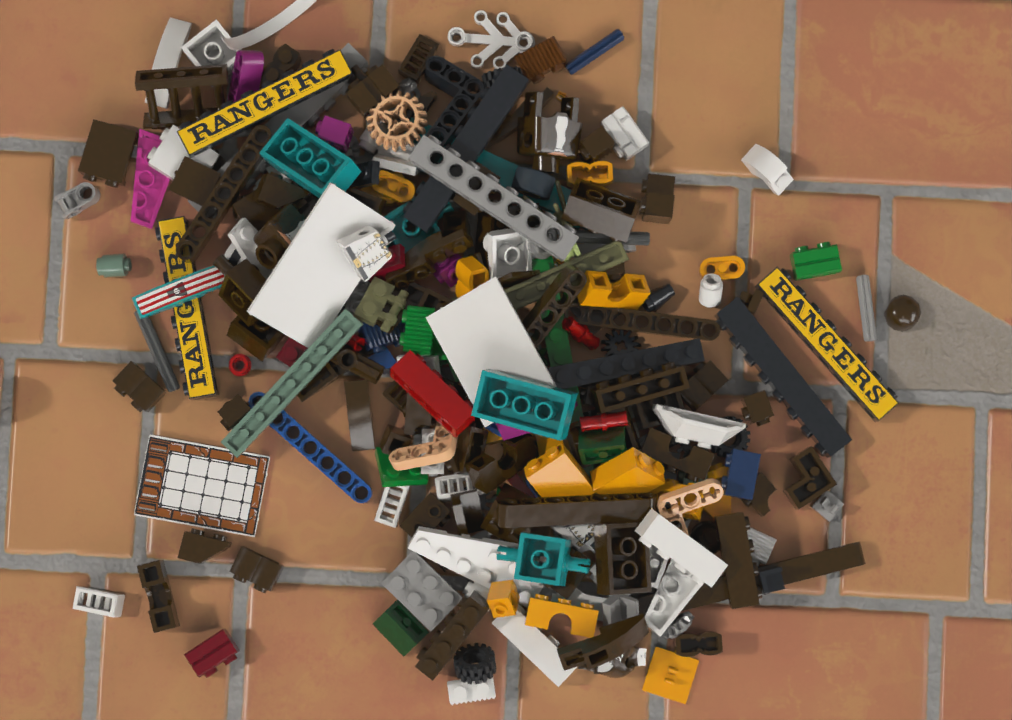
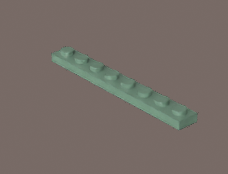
M345 309L227 434L221 443L236 458L240 457L364 324L348 309Z

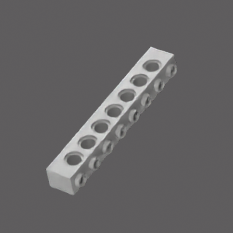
M422 136L408 158L410 163L561 262L565 260L579 238L575 235L577 231L567 224L563 227L556 222L557 218L547 211L545 214L537 210L538 205L529 199L522 200L518 197L519 193L509 186L505 189L498 184L499 179L489 173L484 175L479 171L480 167L472 161L464 162L459 158L461 155L452 148L446 150L440 146L441 141L434 136ZM433 153H439L443 157V161L440 164H433L430 161V156ZM452 166H459L462 169V175L453 177L449 169ZM473 178L479 179L482 187L478 190H473L469 186V181ZM491 191H497L501 195V200L493 203L489 200L488 194ZM510 204H517L520 207V214L516 216L511 215L508 212V206ZM531 216L538 218L539 227H529L527 219ZM549 229L556 230L559 234L558 240H549L546 235Z

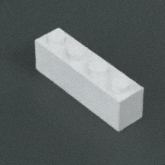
M652 508L635 530L641 536L639 541L649 548L654 545L658 548L656 553L668 561L669 558H672L676 561L674 564L676 568L683 573H686L687 570L693 574L691 578L701 586L706 583L712 588L728 566V564Z
M519 604L516 615L495 618L492 624L558 687L577 668L564 671L557 652L560 643L551 634L546 637L541 632L542 628L525 625L526 617L524 614L527 611Z

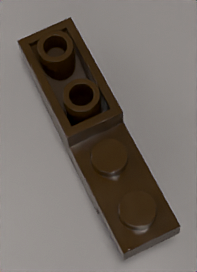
M463 229L447 236L438 231L405 253V267L387 273L385 279L389 284L395 286V289L404 288L408 284L418 279H424L429 274L436 272L435 263L443 262L446 258L473 247V240Z
M642 613L600 627V635L558 648V656L564 671L584 664L590 670L627 652L649 633L644 614Z

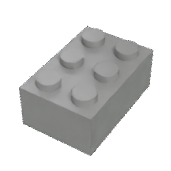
M414 551L381 583L430 631L463 598L431 565Z

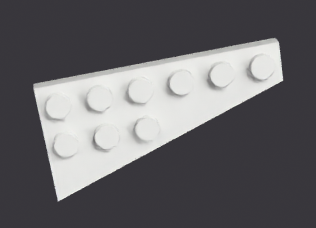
M419 526L408 544V549L489 589L491 582L513 580L520 596L519 604L527 608L530 597L535 598V594H539L544 586L542 583L514 579L516 562L497 560V554L506 555L505 552L497 551L499 545L518 548L519 544L489 538H471L470 535L461 534V536L448 534L444 530ZM546 557L539 558V561L543 563L547 560Z

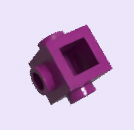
M457 253L446 258L443 262L435 263L436 272L433 273L434 277L441 284L445 282L452 288L458 281L455 269L457 261L462 259V257Z

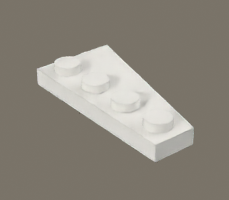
M242 218L228 233V236L242 260L247 258L268 279L274 269L263 267L257 260V245L253 238L258 231L246 218Z
M671 559L645 615L648 628L659 637H661L701 587L700 584L691 578L693 575L687 570L686 573H683L674 566L676 561Z

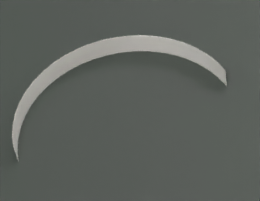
M296 0L284 11L261 26L237 37H221V39L232 50L249 47L288 25L317 0Z

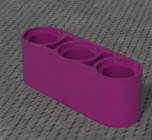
M237 51L227 101L233 100V102L242 99L241 95L249 90L254 92L259 90L264 66L262 51Z

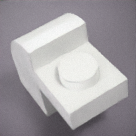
M755 144L741 159L749 171L761 178L771 191L778 196L794 180L787 172L786 165L772 152L758 144Z

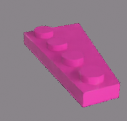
M139 129L130 222L152 229L170 179L148 165L150 159L147 156L154 146L158 148L161 144L160 136Z

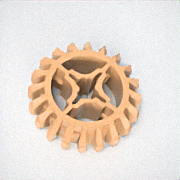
M399 90L396 96H393L391 92L386 99L381 95L382 101L378 102L375 108H371L368 111L371 116L366 118L367 122L370 123L367 125L368 131L371 132L370 137L373 140L376 139L378 146L383 144L385 150L392 146V150L396 152L398 146H401L402 151H405V145L407 144L410 147H414L413 140L419 142L421 139L419 134H425L426 130L423 127L428 126V121L425 119L427 112L423 111L424 105L418 103L417 97L411 98L408 92L404 96H402V92ZM407 108L415 114L414 123L406 118ZM395 119H396V121H397V119H401V122H400V123H398V122H397V124H394V123H393V121H394ZM380 120H384L385 124H388L387 134L380 130ZM406 131L405 134L398 136L400 132Z

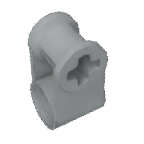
M83 182L70 190L58 194L54 200L56 203H59L64 213V219H69L96 204L101 194L97 187L88 182ZM91 188L92 196L89 199H84L85 190Z

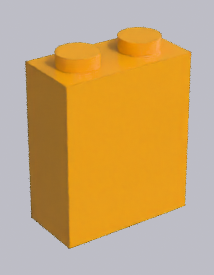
M562 442L557 446L550 447L545 454L537 459H532L524 467L526 479L541 497L592 495L595 493L591 478Z
M634 447L590 471L593 491L600 495L648 493L665 484L663 465Z

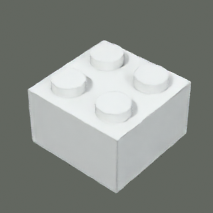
M217 19L181 47L195 66L227 64L228 75L233 72L237 51L241 50H232L227 47L221 37H231Z

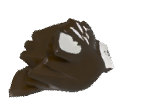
M632 647L624 654L601 666L588 670L587 665L584 664L578 666V669H585L594 672V674H601L610 678H621L629 674L636 666L646 665L647 649Z

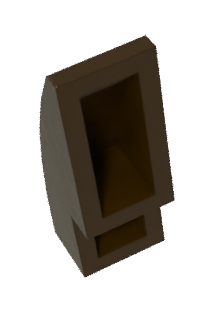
M368 380L344 382L352 451L375 449Z

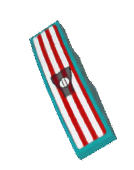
M213 265L132 297V301L141 320L220 289L225 276Z

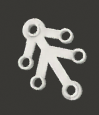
M483 10L475 13L474 21L476 24L482 25L490 35L468 34L460 27H453L448 32V41L455 47L461 46L463 43L489 45L479 54L471 57V66L475 69L482 68L484 61L502 46L512 47L502 56L494 58L493 67L495 69H499L495 64L497 60L504 62V65L501 66L503 68L518 53H523L535 45L532 34L526 31L520 32L511 22L506 12H500L496 17V22L499 26L505 27L512 37L503 36L488 19L487 13ZM482 14L485 16V19L478 21L477 16ZM501 16H505L507 18V21L505 23H501L499 21V18ZM456 34L460 35L461 39L459 41H454L452 39L453 36ZM521 40H526L528 44L527 46L523 47L519 44V42ZM479 58L482 62L479 65H475L473 60Z

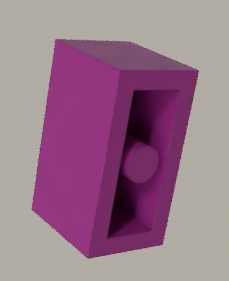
M324 115L323 121L319 120L315 133L318 134V138L338 151L347 153L354 131L351 124Z

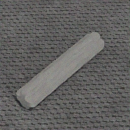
M859 275L856 277L863 337L866 342L875 341L877 335L870 280L868 275Z

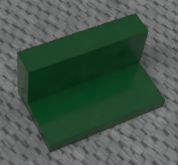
M625 426L610 427L605 431L595 429L582 432L579 429L578 450L582 465L605 463L626 452Z
M398 599L373 623L377 630L403 657L429 633Z

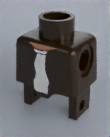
M525 92L523 117H518L517 152L523 156L533 157L532 169L544 173L559 174L560 160H574L577 158L583 123L577 122L580 98H562L561 111L547 118L541 117L543 92Z
M304 198L293 205L290 203L285 205L255 234L253 240L257 245L256 257L263 267L267 269L275 268L308 216L299 212L308 203Z

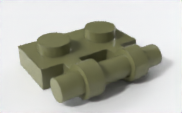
M374 276L355 310L354 316L372 327L379 320L383 322L380 329L384 332H389L391 326H395L400 310L406 306V299L409 293L401 290L398 296H394L392 293L395 286ZM387 303L392 305L389 313L383 312Z

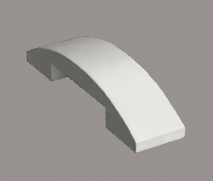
M170 17L162 35L152 70L178 67L183 51L181 47L187 43L192 23ZM155 89L157 106L167 109L170 101L168 89Z

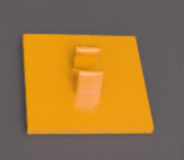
M655 646L642 690L686 704L699 660L691 657H682L672 651Z

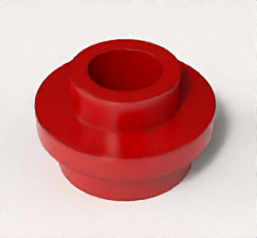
M236 354L229 361V370L235 376H245L251 370V360L244 354ZM239 361L244 362L243 369H237L236 364Z

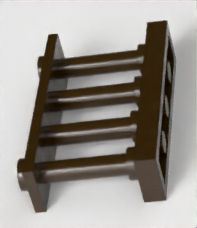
M227 64L136 71V91H145L149 112L144 113L143 129H159L172 127V125L177 127L190 120L194 123L201 119L200 115L210 110L214 113L220 110V105L225 103L222 84L228 83ZM200 86H213L217 107L203 108ZM177 88H191L194 109H180ZM155 89H168L172 111L158 112Z

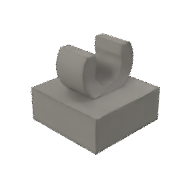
M826 491L816 500L811 508L830 522L844 504L832 493Z

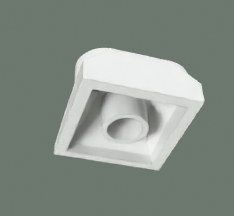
M511 228L491 231L484 237L483 247L488 252L490 279L495 276L501 278L510 272L532 271V252L528 250L530 243L527 241L528 239Z

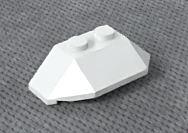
M653 404L652 410L668 435L676 437L675 442L689 444L690 440L698 442L697 447L711 449L712 445L719 446L746 428V423L660 404Z

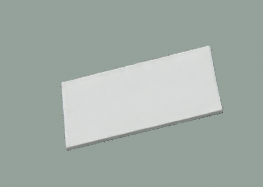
M329 183L247 312L309 348L331 325L361 279L356 275L338 245L337 240L366 226H371L381 233L388 227L393 230L395 224L344 192L335 184Z

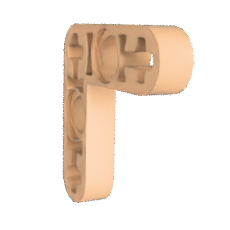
M437 421L433 442L398 448L389 455V461L397 471L446 462L455 454L458 436L455 438L449 434L442 437L449 432Z
M711 478L663 494L657 500L659 514L669 522L679 521L681 523L679 529L689 536L682 513L717 502L723 496V488L718 480ZM710 487L715 488L714 494H710ZM699 490L702 491L704 498H701ZM688 493L696 495V499L691 503L684 501V497ZM676 498H679L681 503L680 506L678 505ZM666 502H669L671 504L670 509H666Z

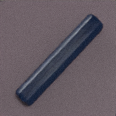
M616 29L566 63V70L573 75L623 41V33Z

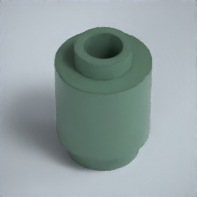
M125 253L103 255L101 258H97V273L105 278L127 276L128 271H131L132 268L131 259L127 258Z

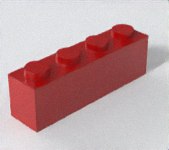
M410 350L390 368V377L455 438L475 420V417L471 416L473 410L472 403L468 400L464 401L454 386L451 384L447 385L437 370H431L421 355H415Z

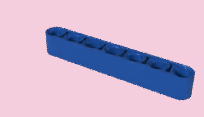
M263 392L253 393L249 398V407L252 409L255 406L256 398L263 397L265 394ZM285 410L281 412L283 419L280 423L274 424L272 422L270 424L276 432L357 503H367L371 500L373 495L372 488ZM294 426L298 427L300 435L296 439H291L288 436L289 429ZM311 441L315 442L317 450L313 454H308L305 451L306 444ZM328 456L332 457L334 460L333 467L324 469L322 460ZM346 471L351 475V480L348 484L344 485L340 483L339 475ZM359 487H365L368 490V496L363 500L358 499L356 496V490Z

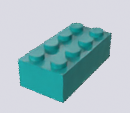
M289 118L285 120L259 153L271 167L318 198L321 197L329 183L335 184L346 192L362 172L351 158Z
M486 369L482 370L471 416L561 441L567 439L578 393L496 370Z

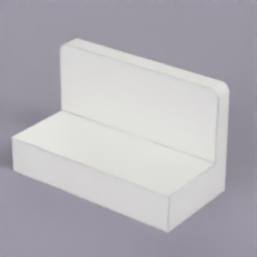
M415 143L414 147H410L409 144L405 145V151H402L401 146H398L396 152L392 150V146L385 150L382 144L379 146L378 154L373 156L372 159L373 161L380 162V168L413 176L420 173L415 165L408 161L409 156L417 145Z

